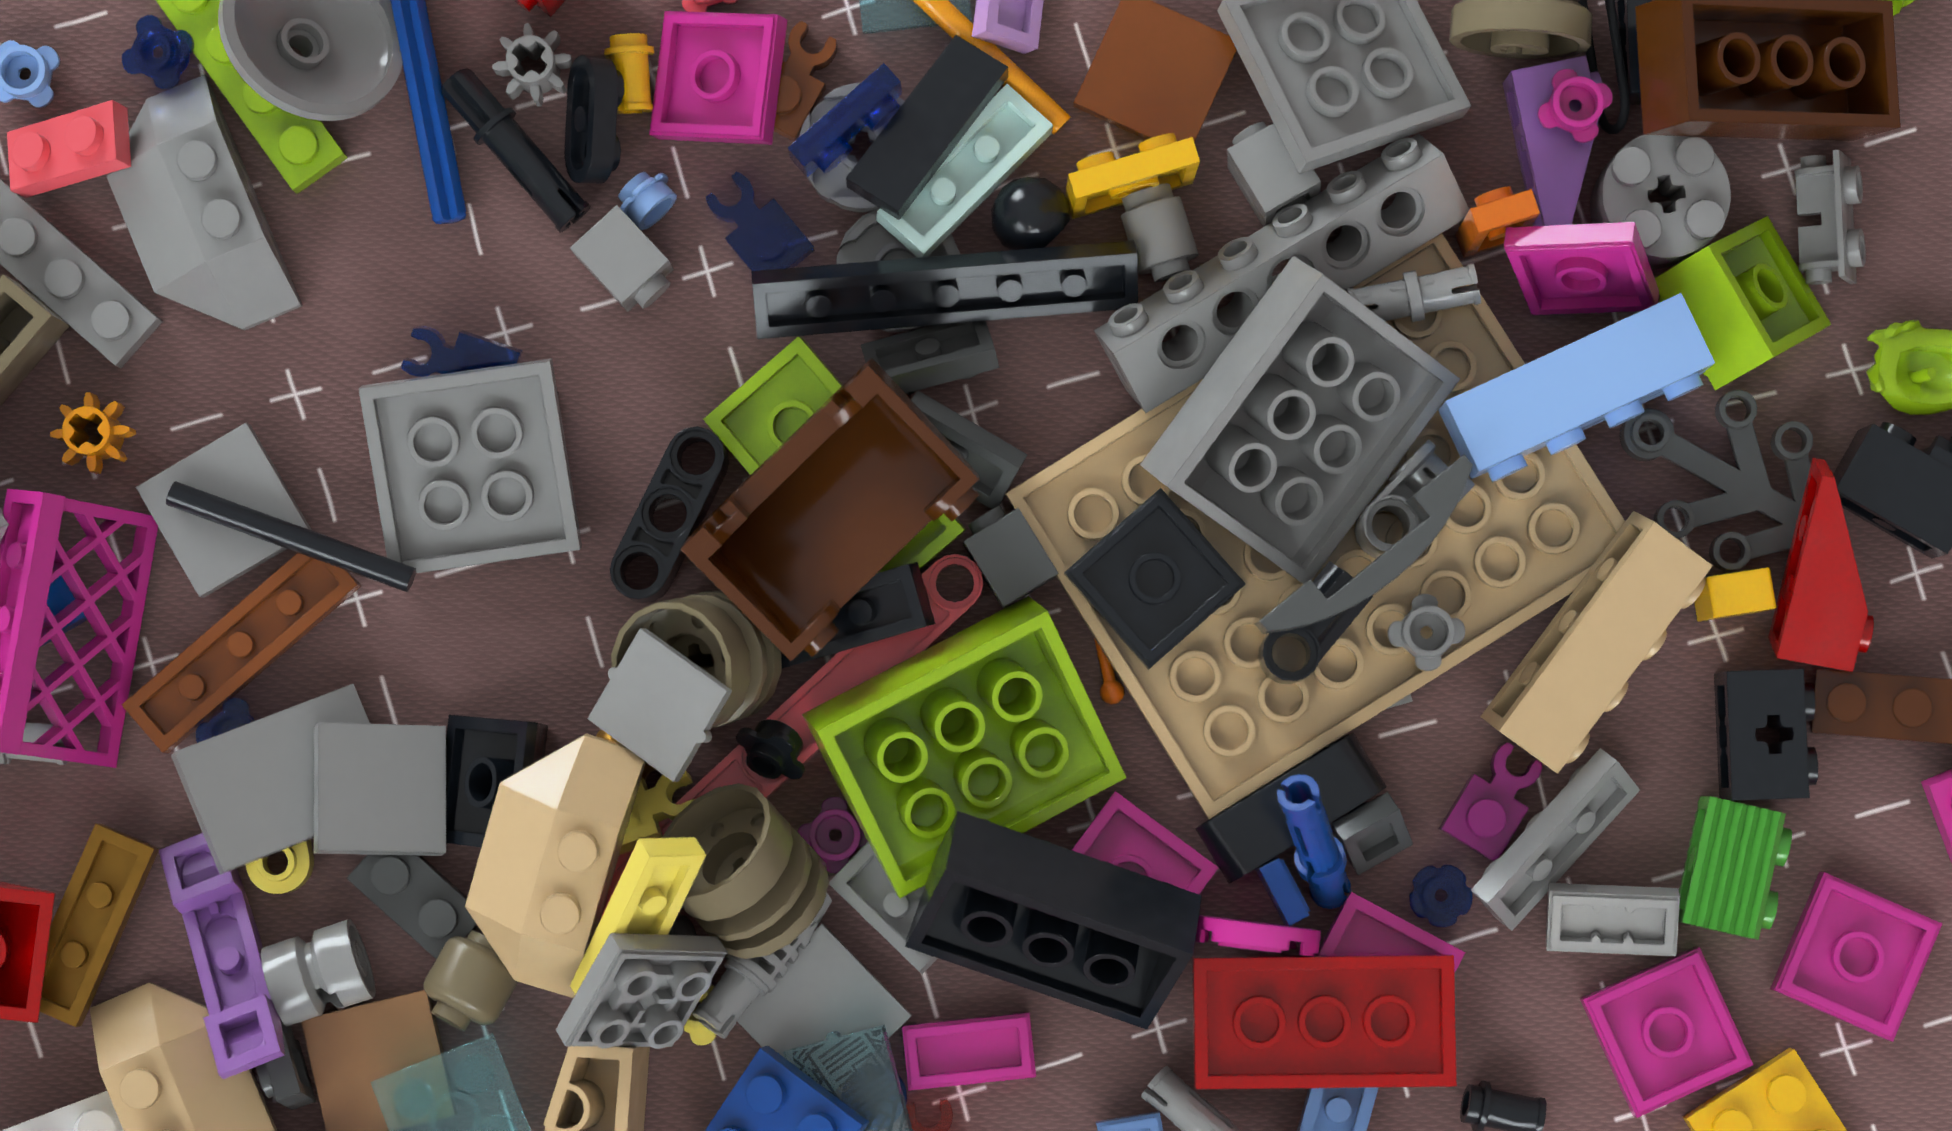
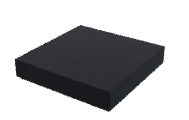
M1161 488L1064 572V575L1148 670L1245 585V582Z

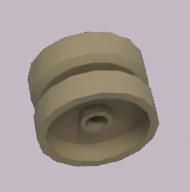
M1462 0L1455 4L1451 10L1449 42L1458 49L1493 57L1550 59L1573 56L1586 52L1591 46L1593 14L1577 2L1580 0Z

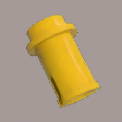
M627 33L610 36V48L604 49V56L611 58L616 70L621 72L624 80V95L621 104L617 107V114H640L642 110L647 113L652 112L653 104H651L648 56L654 54V46H648L647 34Z

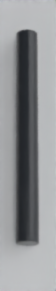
M175 481L167 495L166 505L396 589L408 592L413 584L416 575V568L180 482Z

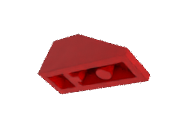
M1812 458L1768 639L1778 659L1853 672L1858 652L1866 653L1869 649L1873 635L1874 618L1872 615H1868V608L1835 477L1826 460Z

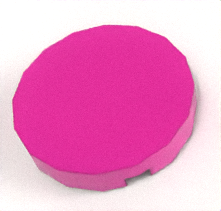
M1199 915L1195 942H1208L1209 932L1212 931L1211 941L1218 942L1220 946L1281 953V951H1289V948L1296 949V942H1301L1299 955L1315 956V953H1319L1321 930Z

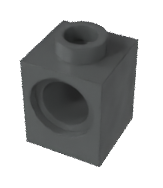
M998 506L968 525L973 535L963 541V546L971 559L979 567L982 577L1002 609L1056 578L1059 574L1019 508L1006 515L1001 506Z

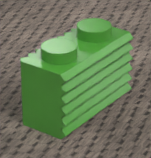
M1700 796L1687 851V859L1684 864V872L1681 877V886L1679 888V923L1759 940L1761 928L1769 930L1772 927L1778 907V892L1770 890L1775 865L1781 867L1785 865L1792 842V830L1783 828L1786 813L1718 797Z

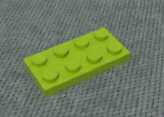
M798 336L703 420L751 475L843 384L804 338ZM942 514L935 521L929 522L878 573L918 562L919 569L921 570L967 529L957 518L951 522Z

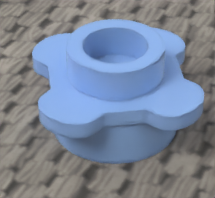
M13 40L1 44L0 101L8 103L13 99L26 100L36 108H43L49 105L54 98V91L50 87L52 72L60 64L57 52L49 46H41L36 50L26 45H20ZM23 69L31 71L30 77L26 80L20 78V72Z

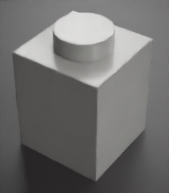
M1258 122L1247 127L1232 140L1233 146L1227 149L1228 170L1263 227L1270 224L1274 216L1282 209L1294 204H1302L1321 193V180L1314 169L1301 174L1298 173L1274 123L1267 126L1265 122Z
M618 205L613 207L570 247L576 258L627 312L637 303L643 309L647 308L671 284L666 278L674 270L670 261Z

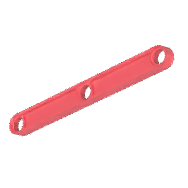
M946 555L935 561L921 574L935 624L836 653L767 718L785 723L799 734L803 741V749L797 758L799 762L804 765L819 751L802 714L930 648L975 606L982 595L984 584L982 572L974 561L963 555ZM955 565L968 570L974 581L973 590L970 595L958 602L944 599L937 591L936 586L937 578L941 571ZM739 744L675 804H683L686 801L697 799L717 787L738 783L756 787L768 799L789 778L781 774L778 778L769 779L752 771L746 764L747 753L744 747ZM667 818L658 822L662 835L665 834L673 820ZM633 850L623 853L618 857L602 916Z

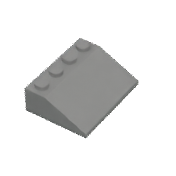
M1292 256L1140 465L1169 489L1298 581L1305 584L1310 579L1313 580L1459 382L1460 378L1324 274Z

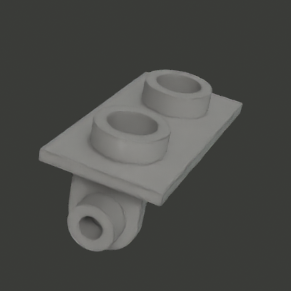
M1833 150V165L1826 166V156L1824 155L1801 157V169L1794 171L1797 215L1821 214L1822 225L1798 227L1799 272L1806 273V284L1810 285L1831 283L1832 272L1838 271L1839 277L1849 284H1857L1856 267H1863L1866 262L1864 233L1861 228L1854 229L1853 204H1861L1863 199L1860 167L1858 165L1851 166V159L1840 150Z

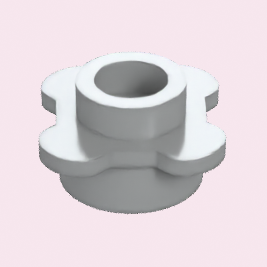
M1420 594L1412 600V609L1403 620L1395 621L1389 626L1388 639L1393 646L1404 647L1415 657V664L1420 670L1432 671L1441 665V655L1449 649L1451 644H1458L1464 639L1465 626L1460 619L1451 618L1446 611L1439 608L1438 601L1433 595ZM1424 626L1432 629V636L1429 639L1423 638L1420 634Z

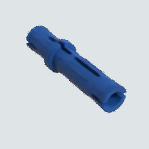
M1292 775L1281 783L1284 791L1278 789L1277 798L1285 815L1294 846H1296L1294 862L1297 872L1302 879L1308 882L1311 898L1316 905L1326 909L1338 908L1344 904L1347 898L1345 893L1352 891L1350 880L1345 872L1347 858L1344 846L1337 838L1333 837L1332 828L1321 800L1317 782L1308 775Z

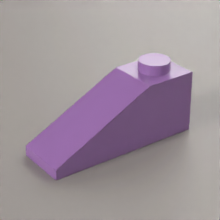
M1586 56L1511 70L1502 83L1525 190L1532 189L1540 211L1533 226L1572 225L1594 139L1588 143H1579L1574 140L1571 133L1558 127L1547 129L1543 127L1538 119V109L1542 104L1549 101L1554 89L1552 78L1562 69H1572L1577 73V76L1587 77L1596 84L1602 83L1600 74L1597 71H1589ZM1573 100L1569 103V107L1572 111L1577 112L1581 109V104Z

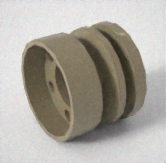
M705 591L691 594L684 598L656 602L635 612L619 630L611 654V667H618L639 629L646 628L732 690L731 695L711 728L731 724L758 713L774 695L782 671L781 651L722 591ZM710 654H712L714 664L711 662Z
M738 783L711 790L692 801L679 813L662 837H695L705 852L706 857L682 908L691 917H694L709 936H717L729 955L751 959L768 956L789 945L810 926L824 904L829 884L826 863L756 787Z

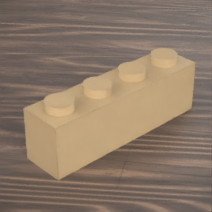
M1633 511L1480 717L1558 774L1565 764L1572 763L1583 753L1590 739L1589 731L1604 712L1611 711L1621 702L1628 689V679L1642 660L1650 659L1662 647L1667 636L1666 628L1680 609L1689 607L1700 596L1706 583L1704 577L1713 565L1656 522Z

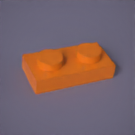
M1506 186L1476 197L1474 199L1476 207L1469 209L1455 234L1463 258L1503 246L1506 227L1532 226L1540 214L1532 189L1513 194L1511 186Z

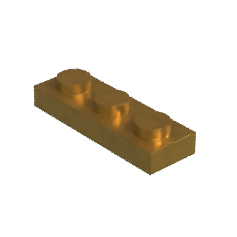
M95 823L51 923L40 1006L41 1013L74 1027L82 1026L160 848L102 823Z

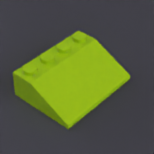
M1029 596L802 714L831 774L899 898L925 886L937 850L958 811L1024 833L1127 778L1048 610Z

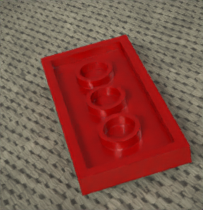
M1454 955L1192 957L1195 1089L1457 1087Z

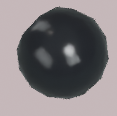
M1024 177L1012 180L1001 189L991 209L992 229L1001 244L1009 250L1044 248L1071 220L1070 203L1061 189L1046 178Z

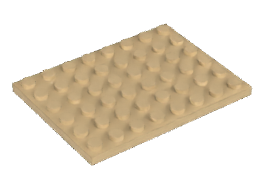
M1441 233L1357 284L1353 289L1402 280L1404 272L1415 270L1417 276L1460 268L1463 265ZM1481 293V304L1478 305L1470 304L1424 313L1425 320L1412 322L1411 316L1385 321L1460 378L1445 401L1525 365ZM1202 379L1147 413L1140 409L1005 493L1014 510L1020 509L1059 574L1056 577L1207 819L1216 816L1571 594L1625 523L1624 518L1577 444L1554 455L1550 454L1547 446L1524 456L1527 467L1495 482L1491 481L1488 472L1474 479H1471L1469 476L1468 478L1475 483L1474 487L1459 501L1445 526L1427 549L1396 579L1372 595L1373 598L1322 658L1314 672L1300 682L1281 684L1268 678L1261 669L1258 659L1259 647L1268 634H1263L1255 623L1300 588L1303 583L1169 489L1140 465ZM1438 410L1372 500L1391 482L1389 479L1428 439L1436 445L1434 453L1448 467L1460 458ZM1161 488L1245 582V585L1148 670L1064 575V572ZM1376 512L1372 521V528L1376 537L1388 544L1398 542L1402 538L1403 533L1402 523L1399 518L1391 512ZM1356 521L1313 580L1329 561L1345 570L1352 577H1355L1377 559L1365 553L1357 543L1354 532ZM1420 594L1433 595L1438 601L1439 608L1446 611L1451 618L1460 619L1465 626L1464 639L1458 644H1451L1449 649L1441 655V665L1432 671L1420 670L1415 664V657L1404 647L1393 646L1388 639L1389 626L1395 621L1403 620L1412 609V600ZM1428 626L1422 627L1420 631L1421 636L1429 639L1432 636V629ZM1285 636L1275 641L1272 648V656L1279 668L1294 672L1300 670L1306 662L1307 653L1305 647L1298 639Z

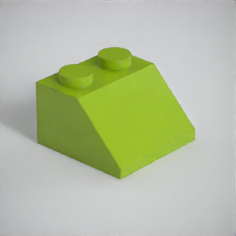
M1768 216L1708 245L1655 278L1659 289L1660 302L1682 293L1715 361V364L1703 373L1708 377L1715 391L1832 325L1809 285L1806 284L1805 278L1799 272V268Z

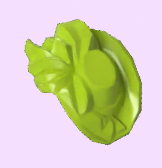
M1909 320L1903 323L1894 322L1887 329L1875 330L1867 337L1868 341L1874 342L1879 346L1874 354L1875 364L1866 371L1872 391L1880 393L1895 410L1909 415H1931L1952 409V330L1927 329L1921 326L1919 320Z

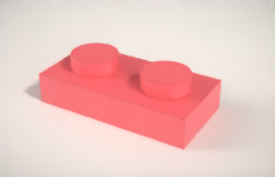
M114 100L7 132L10 191L24 198L131 167L127 107Z

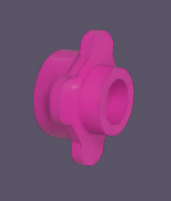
M1562 69L1552 78L1554 89L1549 101L1542 104L1538 109L1539 122L1547 129L1558 127L1571 133L1576 142L1588 143L1599 132L1597 121L1603 109L1609 107L1612 103V92L1604 83L1596 84L1587 77L1577 76V73L1572 69ZM1573 100L1581 104V109L1577 112L1572 111L1569 107V103Z

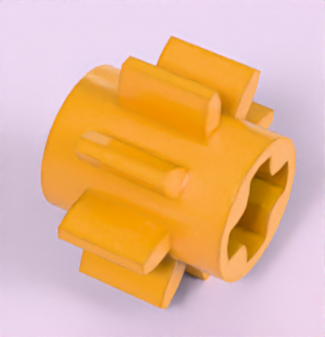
M86 392L83 399L84 406L73 409L61 404L59 409L66 418L64 419L62 429L51 431L50 437L65 442L69 447L62 457L64 463L73 466L83 456H87L86 463L89 471L101 474L103 460L112 457L124 463L126 462L127 457L120 449L124 443V438L135 436L136 430L121 425L117 420L122 415L125 406L117 401H113L101 411L98 396L91 392ZM90 421L99 425L97 430L103 436L98 445L89 443L90 437L84 431L85 426Z

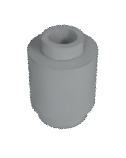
M1165 183L1144 188L1122 198L1125 213L1120 217L1127 240H1134L1138 274L1152 273L1154 282H1162L1170 279L1177 273L1190 270L1188 261L1196 258L1199 253L1180 196L1174 197L1170 184Z

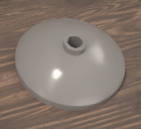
M390 0L219 1L218 25L224 49L234 68L256 93L286 112L319 121H337L353 118L369 111L380 103L399 77L403 62ZM291 47L297 48L303 56L294 52Z

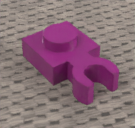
M1508 742L1501 744L1491 757L1490 768L1492 777L1489 782L1475 774H1471L1438 828L1491 862L1500 857L1529 807L1514 799V796L1519 789L1529 787L1535 783L1542 771V763L1538 760H1532L1527 766L1525 773L1521 776L1510 774L1506 768V759L1511 754L1514 746Z

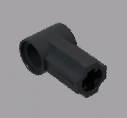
M1329 561L1313 582L1323 595L1329 598L1353 577ZM1373 596L1348 610L1312 625L1285 632L1269 633L1259 647L1258 659L1263 672L1268 678L1281 684H1293L1305 679L1315 671L1318 663ZM1285 636L1294 637L1304 645L1307 653L1306 662L1300 670L1294 672L1285 671L1274 662L1272 648L1278 638Z

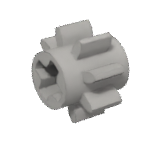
M526 23L523 28L524 36L514 41L506 37L499 39L506 50V61H498L492 65V68L498 76H513L505 91L509 98L514 100L524 90L531 94L537 107H540L543 104L544 93L549 92L553 88L561 93L567 91L560 78L561 69L570 68L574 60L569 54H554L561 41L558 32L553 30L542 39L536 36L530 24ZM526 56L533 60L541 57L546 68L541 74L533 70L526 73L521 62Z

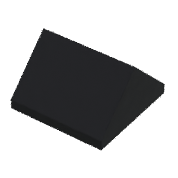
M449 715L446 734V843L482 848L500 782L545 757L548 725L528 721Z

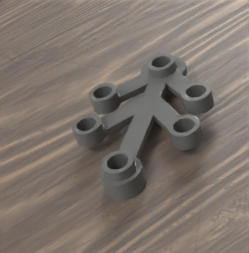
M1733 390L1720 397L1715 406L1716 419L1726 428L1737 468L1676 435L1669 417L1657 409L1646 408L1644 413L1622 424L1620 443L1623 450L1630 457L1638 461H1652L1661 456L1724 492V494L1691 503L1672 500L1662 504L1656 510L1653 521L1674 537L1680 539L1688 535L1693 528L1758 511L1781 525L1748 536L1738 532H1726L1717 536L1709 547V557L1713 565L1722 571H1734L1745 566L1750 559L1790 549L1811 466L1808 453L1813 446V435L1805 424L1797 421L1787 422L1774 430L1770 440L1773 453L1779 459L1784 460L1793 500L1772 489L1752 423L1757 415V403L1754 397L1744 390ZM1729 399H1738L1744 403L1746 416L1742 421H1734L1728 417L1726 404ZM1651 422L1659 428L1660 439L1657 444L1648 445L1641 440L1639 428L1642 423ZM1786 430L1797 432L1802 439L1801 449L1797 453L1788 452L1782 445L1781 438ZM1668 509H1677L1684 515L1685 524L1681 531L1674 532L1665 526L1664 514ZM1723 541H1734L1740 547V558L1736 563H1728L1722 559L1720 546Z

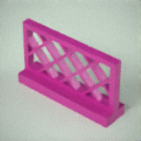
M7 488L3 515L9 526L0 542V752L116 768L126 714L122 704L129 697L158 525L152 515L69 499L65 498V496L45 492ZM63 512L73 513L86 534V537L66 553L58 541ZM94 518L105 521L98 526ZM123 524L136 526L132 553L119 563L106 538ZM94 549L108 573L87 589L73 565ZM61 575L75 600L54 616L47 605L50 584ZM115 585L123 598L121 615L108 625L96 606L95 601ZM83 612L96 636L75 652L62 628ZM50 639L64 663L42 680L35 668L39 647ZM102 649H105L112 661L110 678L100 687L96 688L83 665ZM72 675L85 699L64 716L52 697L51 692ZM39 703L53 726L33 743L22 741L27 712ZM92 712H94L101 724L97 752L84 750L72 730ZM60 739L65 747L53 746Z

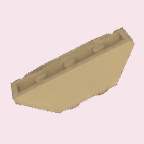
M586 733L568 745L502 780L499 784L465 907L514 981L571 998L575 996L570 984L601 920L646 763L620 743Z
M149 982L90 1008L99 1072L124 1131H277L252 1068L226 1079H222L219 1076L203 1018L209 1015L207 1006L168 991L166 988L153 982Z

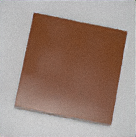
M1121 0L1073 102V107L1145 140L1163 134L1175 133L1177 141L1193 137L1195 143L1237 49L1230 36L1154 1Z

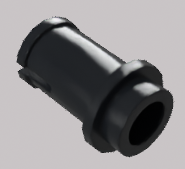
M1481 1081L1478 1086L1468 1084L1461 1102L1460 1119L1463 1123L1471 1124L1473 1131H1482L1484 1127L1504 1131H1542L1546 1118V1099L1492 1089L1491 1083L1487 1081Z

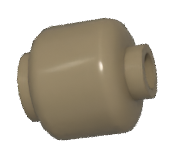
M471 930L467 938L454 936L445 943L427 974L423 987L426 994L437 1002L431 1013L451 1026L466 1031L471 1021L480 1025L494 1023L500 1016L518 981H514L486 937L479 932Z

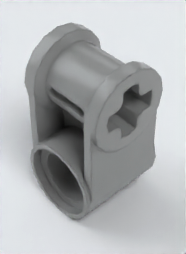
M1429 439L1389 479L1391 482L1366 506L1356 520L1354 530L1356 541L1361 549L1371 557L1378 558L1394 545L1382 542L1374 534L1372 521L1376 512L1386 511L1396 515L1402 523V537L1422 522L1406 501L1448 467L1434 453L1436 445ZM1469 478L1459 501L1475 485Z

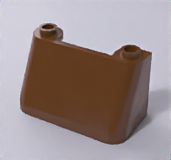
M871 358L695 529L680 550L790 661L803 650L813 657L839 631L832 623V620L837 616L840 609L929 522L935 521L942 514L952 522L975 501L979 493L972 486L979 480L980 476L894 380Z

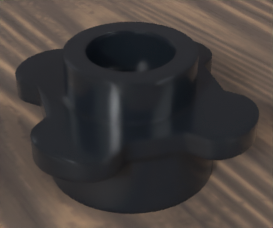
M767 719L760 721L754 730L747 727L739 730L736 741L744 747L747 753L746 764L752 771L769 779L778 778L781 774L793 780L802 777L805 767L797 758L803 749V741L793 728L780 721Z

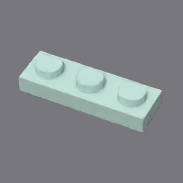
M1006 84L990 100L901 219L898 220L884 210L879 209L876 221L917 258L928 257L1052 134L1053 124L1011 86Z

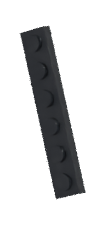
M1134 240L751 271L757 339L1118 310L1128 304L1138 303V261Z

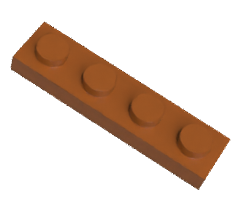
M296 553L122 704L123 708L162 753H170L362 585L347 570Z

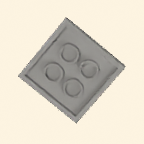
M1222 0L1217 9L1299 174L1463 118L1471 107L1417 0Z
M552 358L362 385L358 388L387 558L416 568V573L581 549L582 542Z

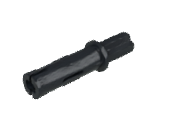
M468 68L460 69L446 80L441 87L442 94L476 132L474 141L477 145L485 143L555 224L558 232L565 231L571 225L570 221L574 224L590 209L589 203L581 198L513 119L516 111L512 107L505 109L474 72Z

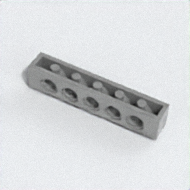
M1419 133L1411 138L1399 139L1388 145L1382 151L1380 157L1357 171H1348L1335 177L1328 184L1327 189L1306 202L1282 209L1274 216L1270 224L1248 237H1240L1228 242L1219 250L1218 255L1194 270L1182 271L1166 281L1163 289L1140 303L1128 304L1119 308L1110 316L1107 323L1095 329L1094 332L1125 390L1143 411L1147 413L1205 377L1279 274L1272 276V273L1281 261L1290 260L1294 256L1321 272L1343 290L1347 291L1348 288H1353L1463 221L1469 211V207L1443 152ZM1396 193L1393 203L1386 209L1381 210L1384 201L1390 195ZM1343 226L1339 236L1332 242L1326 243L1330 233L1337 227ZM1235 292L1228 305L1217 309L1219 302L1224 296ZM1181 325L1175 337L1169 341L1162 342L1165 334L1171 328Z

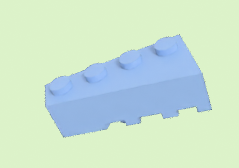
M1679 293L1448 399L1438 411L1460 457L1465 455L1473 464L1469 474L1470 478L1474 479L1488 472L1491 481L1495 482L1527 467L1524 456L1547 446L1550 454L1554 455L1584 441L1586 436L1583 430L1606 420L1609 428H1613L1644 413L1643 403L1665 395L1667 401H1671L1701 387L1704 384L1700 375L1715 364V361L1682 293Z

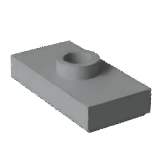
M1548 883L1546 951L1676 956L1680 905L1679 889Z

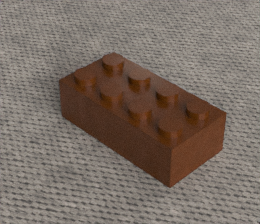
M1653 0L1635 7L1643 135L1854 141L1901 128L1892 1Z

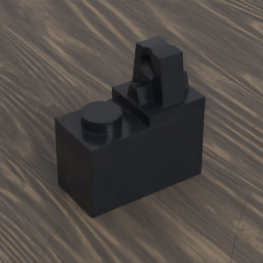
M1882 422L1880 427L1870 424L1859 429L1833 473L1842 508L1931 559L1947 555L1952 548V436L1948 441L1938 435L1930 447L1919 450L1914 447L1917 439L1906 430L1894 424Z

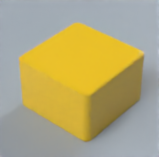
M1766 567L1705 577V587L1694 602L1698 622L1776 609L1770 568Z

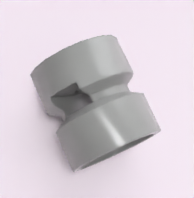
M351 919L314 930L311 942L308 943L297 936L261 948V963L265 982L275 1010L286 1027L323 1015L326 1003L329 1002L338 1009L375 998L376 989L371 964L361 936Z

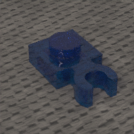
M735 172L731 176L736 187L742 191V197L736 205H722L712 192L706 196L707 204L714 216L725 222H734L738 227L725 237V240L750 271L794 268L815 251L811 242L774 198L759 210L755 205L753 187L743 174Z
M419 326L412 330L411 337L426 341L430 345L432 350L431 358L428 362L424 363L406 358L403 360L401 368L410 375L424 377L434 372L446 374L519 363L523 350L464 330L459 332L454 347L446 344L445 339L437 330L426 326Z

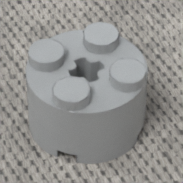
M1641 135L1620 149L1599 174L1591 192L1590 213L1592 223L1635 222L1651 269L1672 267L1694 255L1722 230L1730 208V182L1724 165L1715 154L1713 147L1706 140L1693 136ZM1656 188L1659 189L1662 196H1669L1672 205L1664 213L1660 203H1650L1648 196Z

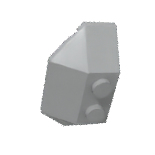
M202 75L147 98L129 131L131 167L109 173L106 177L154 293L244 331L302 307L298 293L208 77Z

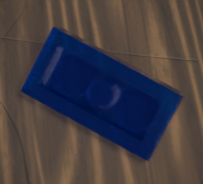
M883 63L788 147L790 159L807 178L818 168L824 174L830 172L850 154L853 148L848 142L866 126L872 132L879 129L898 111L900 105L896 99L902 95L901 81Z

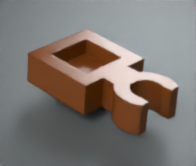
M803 21L798 22L789 35L790 56L786 62L782 61L774 126L775 132L795 143L800 137L802 125L808 114L812 113L826 90L825 83L812 76L815 70L827 67L833 61L837 52V40L831 36L827 39L820 52L812 54L804 51L801 44L809 28L808 24Z

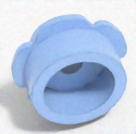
M641 172L634 176L618 195L622 202L620 209L640 230H645L657 223L676 201L677 195L666 184L669 179L664 173H658L654 177H650L646 172Z

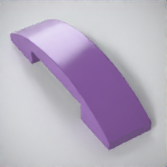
M203 833L160 849L159 854L172 903L182 914L209 1015L203 1018L219 1076L222 1079H226L284 1056L281 1020L271 1000L262 969L261 948L263 946L238 870L234 869L222 875L219 874Z

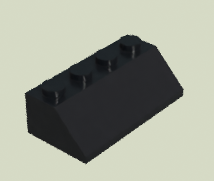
M958 811L937 850L907 935L905 947L1148 1029L1194 954L1202 895Z

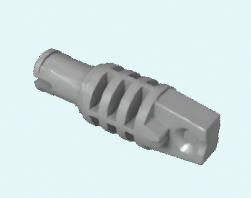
M826 892L824 904L810 926L789 945L768 956L743 959L727 954L725 957L726 962L724 963V967L727 970L709 995L693 1011L692 1014L695 1018L699 1019V1022L711 1032L726 1039L751 1002L758 995L765 996L767 992L771 993L777 986L774 980L775 976L783 978L788 971L785 963L788 961L790 964H794L799 957L796 949L798 947L805 949L810 943L811 935L832 903L828 893Z

